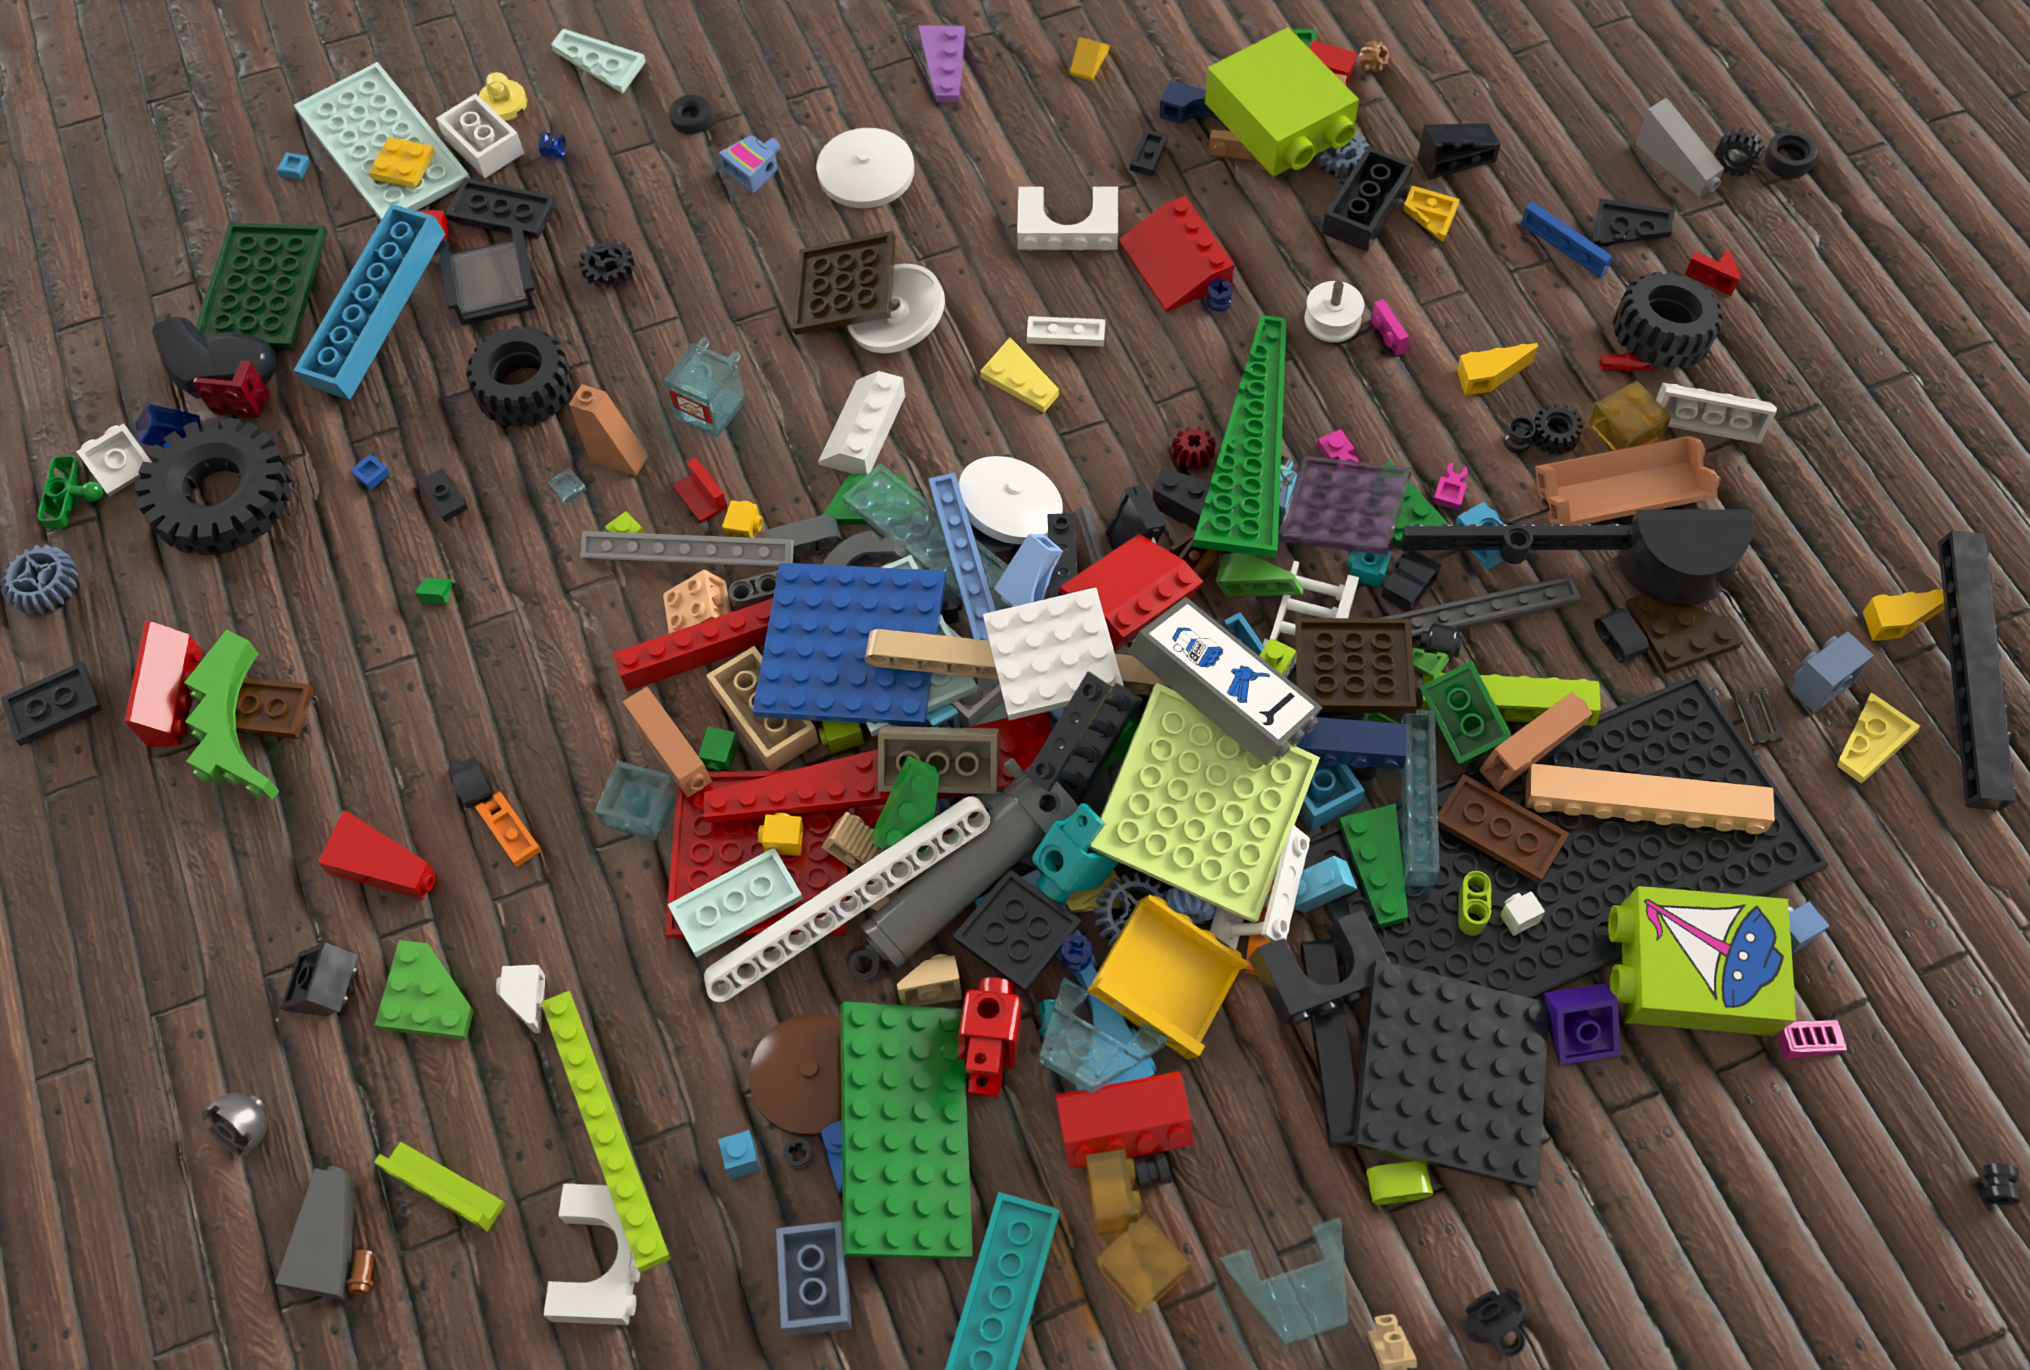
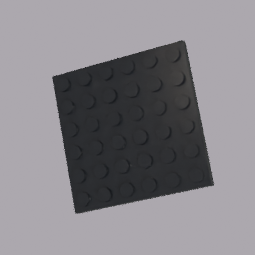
M1376 959L1372 962L1353 1146L1530 1189L1537 1188L1539 1185L1549 1013L1546 1002Z

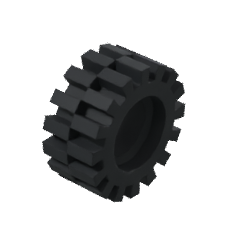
M1735 128L1731 129L1730 133L1726 131L1721 136L1714 153L1717 161L1724 167L1723 172L1726 173L1730 170V175L1735 176V173L1738 172L1739 176H1744L1745 172L1749 175L1752 173V170L1755 171L1764 154L1765 146H1763V139L1758 140L1759 135L1757 133L1754 136L1751 135L1752 130H1748L1745 133L1744 128H1739L1738 132ZM1732 149L1742 150L1747 155L1736 154Z
M1555 403L1554 408H1552L1551 404L1546 405L1545 409L1542 407L1534 419L1536 427L1532 440H1535L1534 444L1537 447L1542 445L1541 450L1544 452L1550 449V454L1553 455L1556 450H1558L1559 455L1564 454L1565 450L1567 452L1572 451V448L1577 446L1583 430V421L1580 422L1582 417L1580 414L1575 416L1577 411L1574 408L1569 411V406L1565 404L1563 408H1560V403ZM1551 424L1560 425L1567 433H1554L1547 426Z

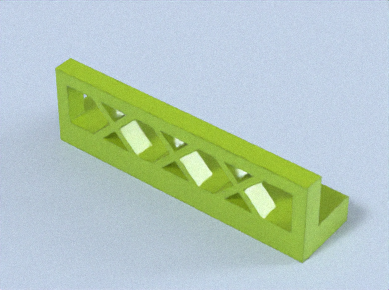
M402 1142L398 1144L389 1159L379 1154L374 1161L387 1174L488 1232L505 1206L501 1199Z

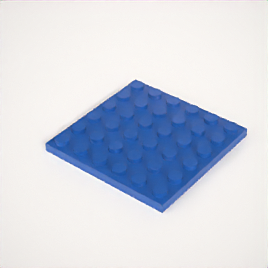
M780 563L754 701V716L849 723H887L889 725L925 727L933 673L872 666L865 661L869 633L875 629L938 635L946 581L945 571Z

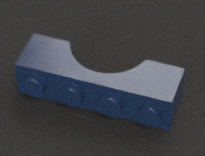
M1170 81L1160 100V118L1183 124L1190 118L1207 116L1218 120L1223 124L1226 131H1230L1205 104L1206 90Z

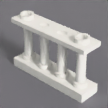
M1294 561L1291 571L1288 572L1295 575L1301 587L1306 590L1336 597V600L1340 601L1339 608L1333 607V609L1291 599V595H1283L1270 639L1277 641L1280 632L1295 636V624L1283 621L1287 609L1319 618H1348L1359 577L1348 575L1345 585L1335 586L1297 576L1299 562ZM1264 639V642H1263L1264 647H1265V645L1267 644V642L1269 641L1268 639Z
M1294 826L1291 829L1281 852L1277 872L1273 879L1272 893L1267 895L1263 906L1268 907L1264 922L1243 923L1244 918L1216 907L1210 932L1224 946L1236 949L1239 936L1261 934L1271 942L1282 938L1286 940L1310 838Z

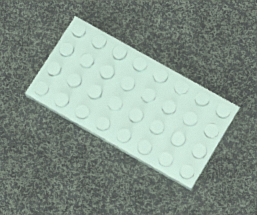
M378 62L294 105L297 113L380 220H382L390 204L417 211L458 189L464 178L470 179L466 170ZM388 137L433 146L435 154L416 188L371 179L368 172Z

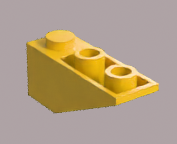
M1520 344L1515 347L1495 348L1489 351L1469 352L1461 355L1457 374L1465 396L1491 392L1533 363L1538 344Z
M1936 589L1926 593L1907 592L1895 596L1883 594L1872 598L1863 611L1872 641L1902 638L1945 609L1943 590Z

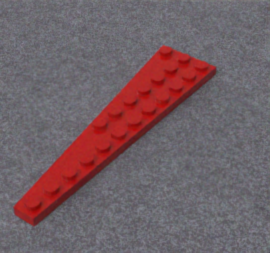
M1048 711L1009 720L1007 717L967 727L999 729L997 792H1002L1015 779L1004 767V763L1008 759L1013 758L1023 771L1026 770L1034 762L1051 733ZM877 749L704 792V818L706 823L760 818L776 813L798 814L885 805L891 792L878 791ZM937 793V799L981 794Z

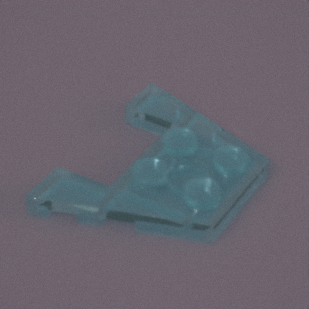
M1064 978L1060 985L1038 1062L1093 1094L1164 1048L1167 1037L1145 1024L1140 1027L1128 1045H1125L1074 1015L1085 1001L1088 992Z
M1340 1217L1312 1226L1311 1231L1322 1256V1261L1261 1281L1249 1248L1221 1257L1220 1259L1224 1269L1284 1346L1342 1327L1348 1323L1343 1265L1344 1253L1341 1235L1342 1223Z

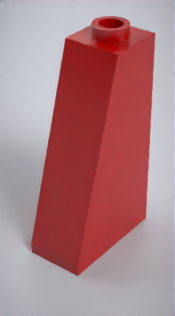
M346 811L342 812L318 861L320 866L329 875L424 900L427 891L432 889L435 882V873L426 861Z

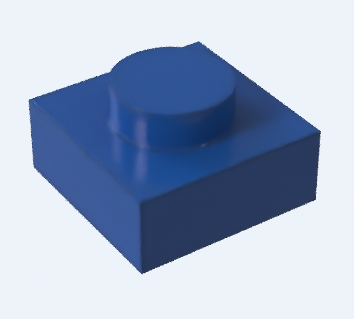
M371 454L350 470L353 477L369 490H372L390 474L388 468Z

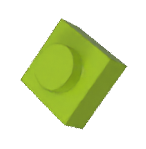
M626 511L605 526L606 532L644 533L642 527Z

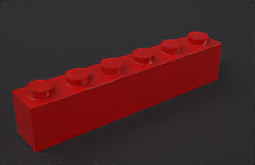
M773 598L614 652L613 656L626 691L628 692L747 651L753 646L765 645Z

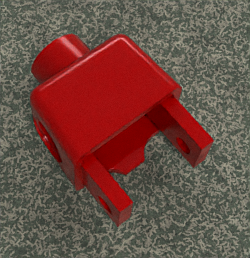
M984 978L980 980L978 990H969L965 994L958 1034V1060L964 1059L966 1073H971L968 1095L999 1098L1003 1069L1016 1068L1022 1026L1021 1001L1015 995V985L1005 979ZM986 1079L988 1084L980 1087L977 1085V1081Z

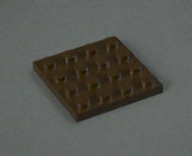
M893 231L799 249L792 331L795 335L891 318L896 236Z
M1295 618L1296 686L1323 707L1319 713H1416L1410 619Z

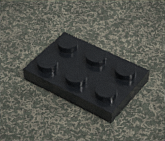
M79 662L1 697L15 741L20 746L102 710L88 669L83 662Z

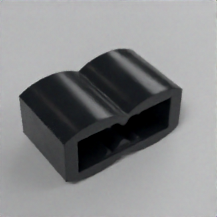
M1411 550L1407 555L1403 553L1395 565L1397 569L1393 573L1388 572L1380 585L1383 588L1381 597L1407 612L1413 611L1423 595L1437 579L1441 564L1416 550Z

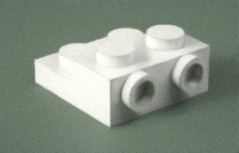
M124 424L109 428L104 433L105 435L97 440L92 439L85 442L81 449L76 451L109 497L141 478L138 471L143 462L152 463Z

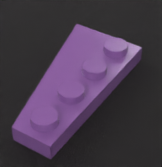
M918 25L936 102H960L965 26Z

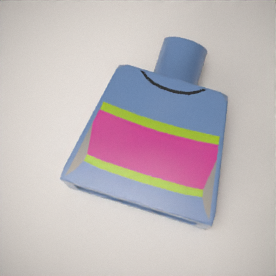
M748 136L719 152L722 169L754 194L776 172L778 167L775 154L781 150V147L774 138L762 143L755 136Z

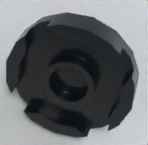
M1505 1288L1506 1293L1497 1295L1495 1290L1489 1291L1468 1305L1465 1309L1468 1316L1465 1320H1460V1325L1470 1341L1474 1343L1491 1342L1502 1355L1514 1357L1525 1346V1337L1518 1325L1525 1316L1526 1306L1518 1292L1511 1288ZM1510 1332H1514V1343L1508 1347L1501 1346L1500 1339Z

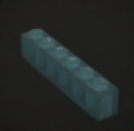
M1416 710L1415 714H1403L1401 724H1407V757L1403 769H1401L1404 884L1434 886L1439 875L1435 711Z

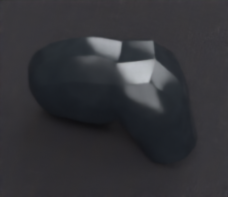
M182 317L166 318L153 326L152 334L162 364L171 381L196 399L201 398V396L192 384L194 378L232 381L241 360L251 361L264 384L272 378L276 371L277 358L274 349L265 340L258 337L235 333H218L206 338L191 321Z

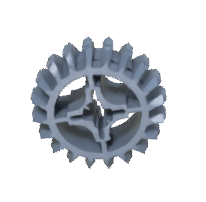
M47 544L43 548L35 545L32 551L25 548L24 554L20 556L15 554L16 559L13 562H7L8 569L1 571L3 574V578L0 579L1 591L7 602L22 613L26 611L31 615L37 611L44 615L46 609L49 608L55 611V605H64V599L72 597L70 590L78 588L76 581L80 579L77 573V566L72 561V558L57 546L52 548Z
M1134 873L1130 882L1127 874H1123L1121 876V884L1114 878L1110 881L1111 888L1107 886L1102 888L1101 892L1105 897H1097L1096 903L1102 907L1095 908L1094 915L1102 916L1103 918L1098 919L1095 922V926H1105L1106 929L1100 933V937L1104 938L1108 934L1112 937L1108 942V946L1112 947L1121 933L1119 929L1124 928L1128 919L1124 921L1131 910H1134L1138 903L1131 894L1127 895L1126 892L1133 891L1145 896H1158L1164 900L1169 891L1166 890L1160 894L1157 891L1161 886L1159 881L1152 887L1149 885L1151 877L1148 875L1144 878L1143 882H1140L1139 874ZM1117 896L1120 900L1119 905L1122 909V916L1113 921L1111 908L1113 900Z

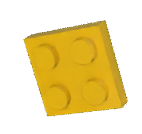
M388 137L368 173L372 180L416 188L435 154L434 148L431 145Z

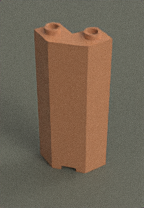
M1692 436L1535 466L1538 494L1541 501L1547 500L1550 511L1547 513L1550 524H1562L1564 526H1579L1581 524L1633 515L1636 513V510H1658L1718 498L1719 478L1714 470L1703 466V458L1705 456L1704 445L1700 439Z

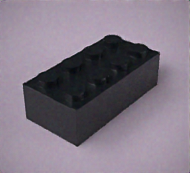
M1368 146L1325 212L1322 234L1368 252L1410 185L1414 164Z

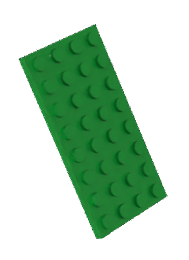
M843 1002L840 1006L844 1257L969 1260L973 1257L965 1060H958V1034L962 1009Z

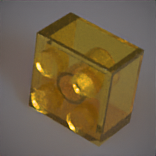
M1635 381L1596 402L1588 423L1615 451L1650 444L1663 437L1672 417L1638 381Z
M1125 1149L1087 1155L1086 1176L1097 1236L1134 1230L1136 1228V1219L1141 1218L1140 1210H1142L1139 1191L1132 1190V1187L1135 1186V1169L1132 1158L1126 1159Z
M1146 1214L1097 1257V1268L1140 1316L1189 1272L1190 1263Z

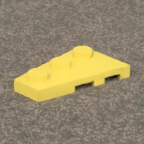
M1011 338L1003 344L980 371L982 379L1043 413L1059 396V389Z
M1871 692L1838 761L1837 767L1862 784L1918 733L1920 725Z

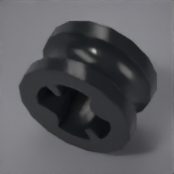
M795 1138L786 1144L783 1155L787 1164L792 1169L802 1170L811 1164L813 1151L806 1140ZM797 1147H802L806 1154L804 1159L800 1156V1161H795L791 1154L792 1150L797 1152Z

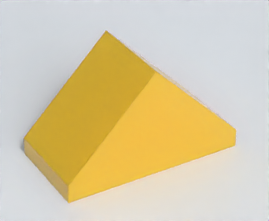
M1079 37L1070 75L1092 81L1108 53L1110 45Z

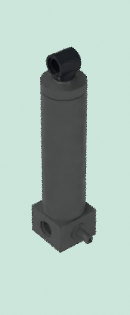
M1013 758L1008 759L1004 763V767L1015 779L1002 790L1006 797L988 812L990 817L988 828L918 874L872 915L871 919L869 918L860 926L869 937L864 944L850 949L846 955V967L852 976L859 980H869L878 972L879 965L888 959L897 968H900L907 961L906 959H910L1042 840L1055 821L1069 818L1079 806L1063 787L1056 781L1050 792L1046 791L1025 776L1031 765L1023 771ZM1042 796H1045V802L1040 807L1039 801ZM860 956L869 957V965L864 970L855 969V961Z

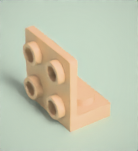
M702 570L663 594L669 633L731 613L726 581L706 570Z

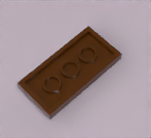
M244 678L239 690L235 710L236 733L298 739L312 698L313 687L311 684ZM195 699L192 703L188 717L199 705V702Z
M1464 774L1433 822L1436 826L1539 884L1569 835L1565 830Z

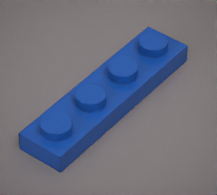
M1534 202L1525 207L1521 221L1523 226L1597 277L1602 278L1607 273L1612 256L1604 249L1589 241L1585 236L1579 234Z

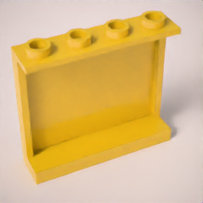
M1148 895L1138 901L1087 992L1185 1059H1193L1199 1057L1205 1047L1201 1043L1239 970L1248 967L1249 962L1242 958V954L1238 950L1226 947L1218 942L1217 937L1213 933L1201 930L1192 924V919L1187 915L1176 913L1167 907L1168 903L1162 898Z

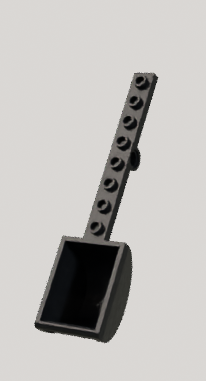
M1747 509L1636 510L1631 525L1581 524L1579 526H1564L1562 524H1554L1551 526H1535L1533 524H1526L1523 526H1507L1505 524H1498L1495 526H1479L1471 524L1467 526H1451L1443 524L1440 526H1423L1415 524L1404 527L1401 548L1402 550H1499L1501 558L1510 564L1524 562L1529 550H1620L1618 553L1619 566L1631 585L1654 599L1672 604L1688 605L1709 601L1726 589L1749 546L1754 525L1753 514Z

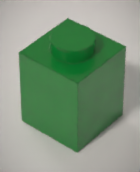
M707 727L698 755L704 763L707 772L731 771L739 747L736 733Z

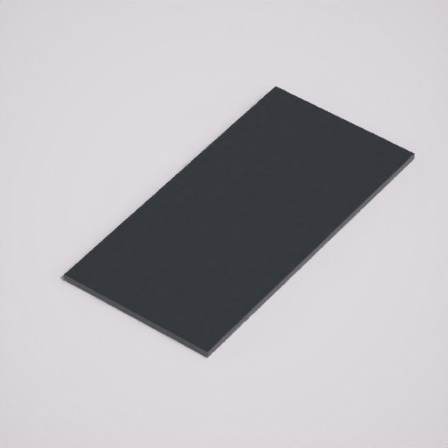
M1698 673L1599 715L1596 726L1582 725L1535 764L1773 788L1774 822L1766 833L1750 834L1745 830L1735 829L1720 831L1715 827L1706 826L1690 828L1685 826V824L1676 823L1660 825L1655 823V821L1647 820L1630 822L1618 817L1601 819L1588 814L1572 816L1559 811L1537 812L1534 809L1525 808L1526 775L1529 768L1498 792L1479 771L1482 767L1480 765L1388 804L1396 803L1408 912L1406 922L1377 928L1339 825L1310 837L1309 849L1306 854L1303 870L1333 856L1348 863L1357 889L1322 906L1332 924L1341 917L1364 910L1390 963L1535 999L1544 995V993L1553 991L1622 960V943L1611 942L1609 938V914L1613 905H1621L1638 886L1763 897L1822 871L1830 864ZM1463 774L1569 833L1540 884L1433 824L1437 814ZM1480 871L1486 874L1491 882V915L1483 932L1471 936L1464 933L1459 927V890L1464 877L1468 873ZM1468 886L1472 892H1481L1476 886ZM1532 891L1545 913L1538 924L1513 936L1500 916L1504 909L1505 901L1515 894L1520 893L1523 896ZM1468 914L1472 920L1481 921L1478 915Z

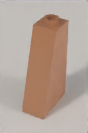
M581 384L569 406L589 460L637 476L648 457L646 450L605 391Z
M648 687L643 688L623 701L641 739L687 797L712 782L704 763Z
M1572 691L1496 747L1479 771L1498 792L1530 768L1531 764H1535L1584 725L1593 713L1589 710L1586 702L1578 698Z

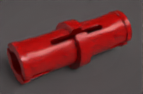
M1624 352V354H1600L1599 370L1602 371L1623 370V373H1630V371H1654L1655 369L1651 363H1643L1638 360L1637 356H1631L1628 352Z

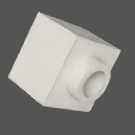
M1531 891L1523 896L1518 893L1505 901V906L1500 916L1514 936L1538 924L1545 911Z

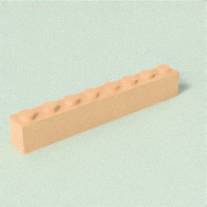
M1531 764L1526 775L1525 808L1534 809L1537 812L1559 811L1572 816L1588 814L1601 819L1618 817L1630 822L1647 820L1655 821V823L1660 825L1676 823L1685 824V826L1690 828L1706 826L1715 827L1720 831L1732 829L1745 830L1750 834L1766 833L1774 822L1773 788L1540 764Z

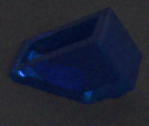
M148 404L135 422L138 443L167 448L169 446L164 440L166 436L175 431L184 439L187 436L183 426L197 422L201 428L200 417L197 414Z

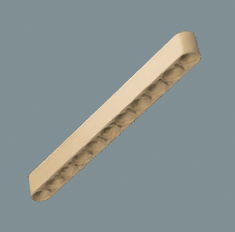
M875 629L869 633L865 661L872 666L999 680L988 640ZM1115 654L1124 687L1136 695L1150 696L1157 683L1172 689L1135 657Z

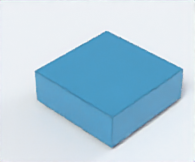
M285 153L277 172L282 177L302 180L311 161L308 156Z

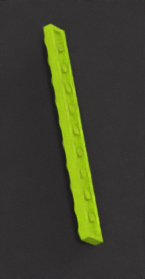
M570 990L541 1002L542 1008L639 1273L671 1260Z

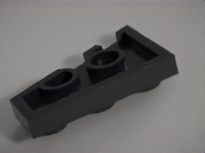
M1599 198L1591 242L1599 246L1670 237L1673 231L1675 210Z

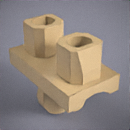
M1395 1315L1375 1317L1376 1330L1368 1331V1336L1379 1361L1380 1369L1407 1370L1408 1367L1417 1368L1416 1357L1401 1326H1398Z

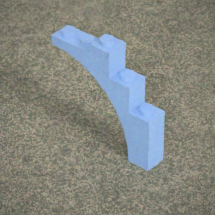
M1028 534L994 587L1002 595V601L1009 606H1020L1045 600L1046 591L1052 572L1063 551L1044 534ZM1066 707L1051 710L1049 714L1058 721Z

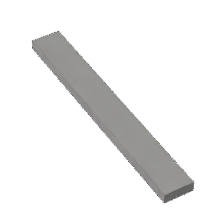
M582 531L580 558L779 567L780 563H793L794 540Z

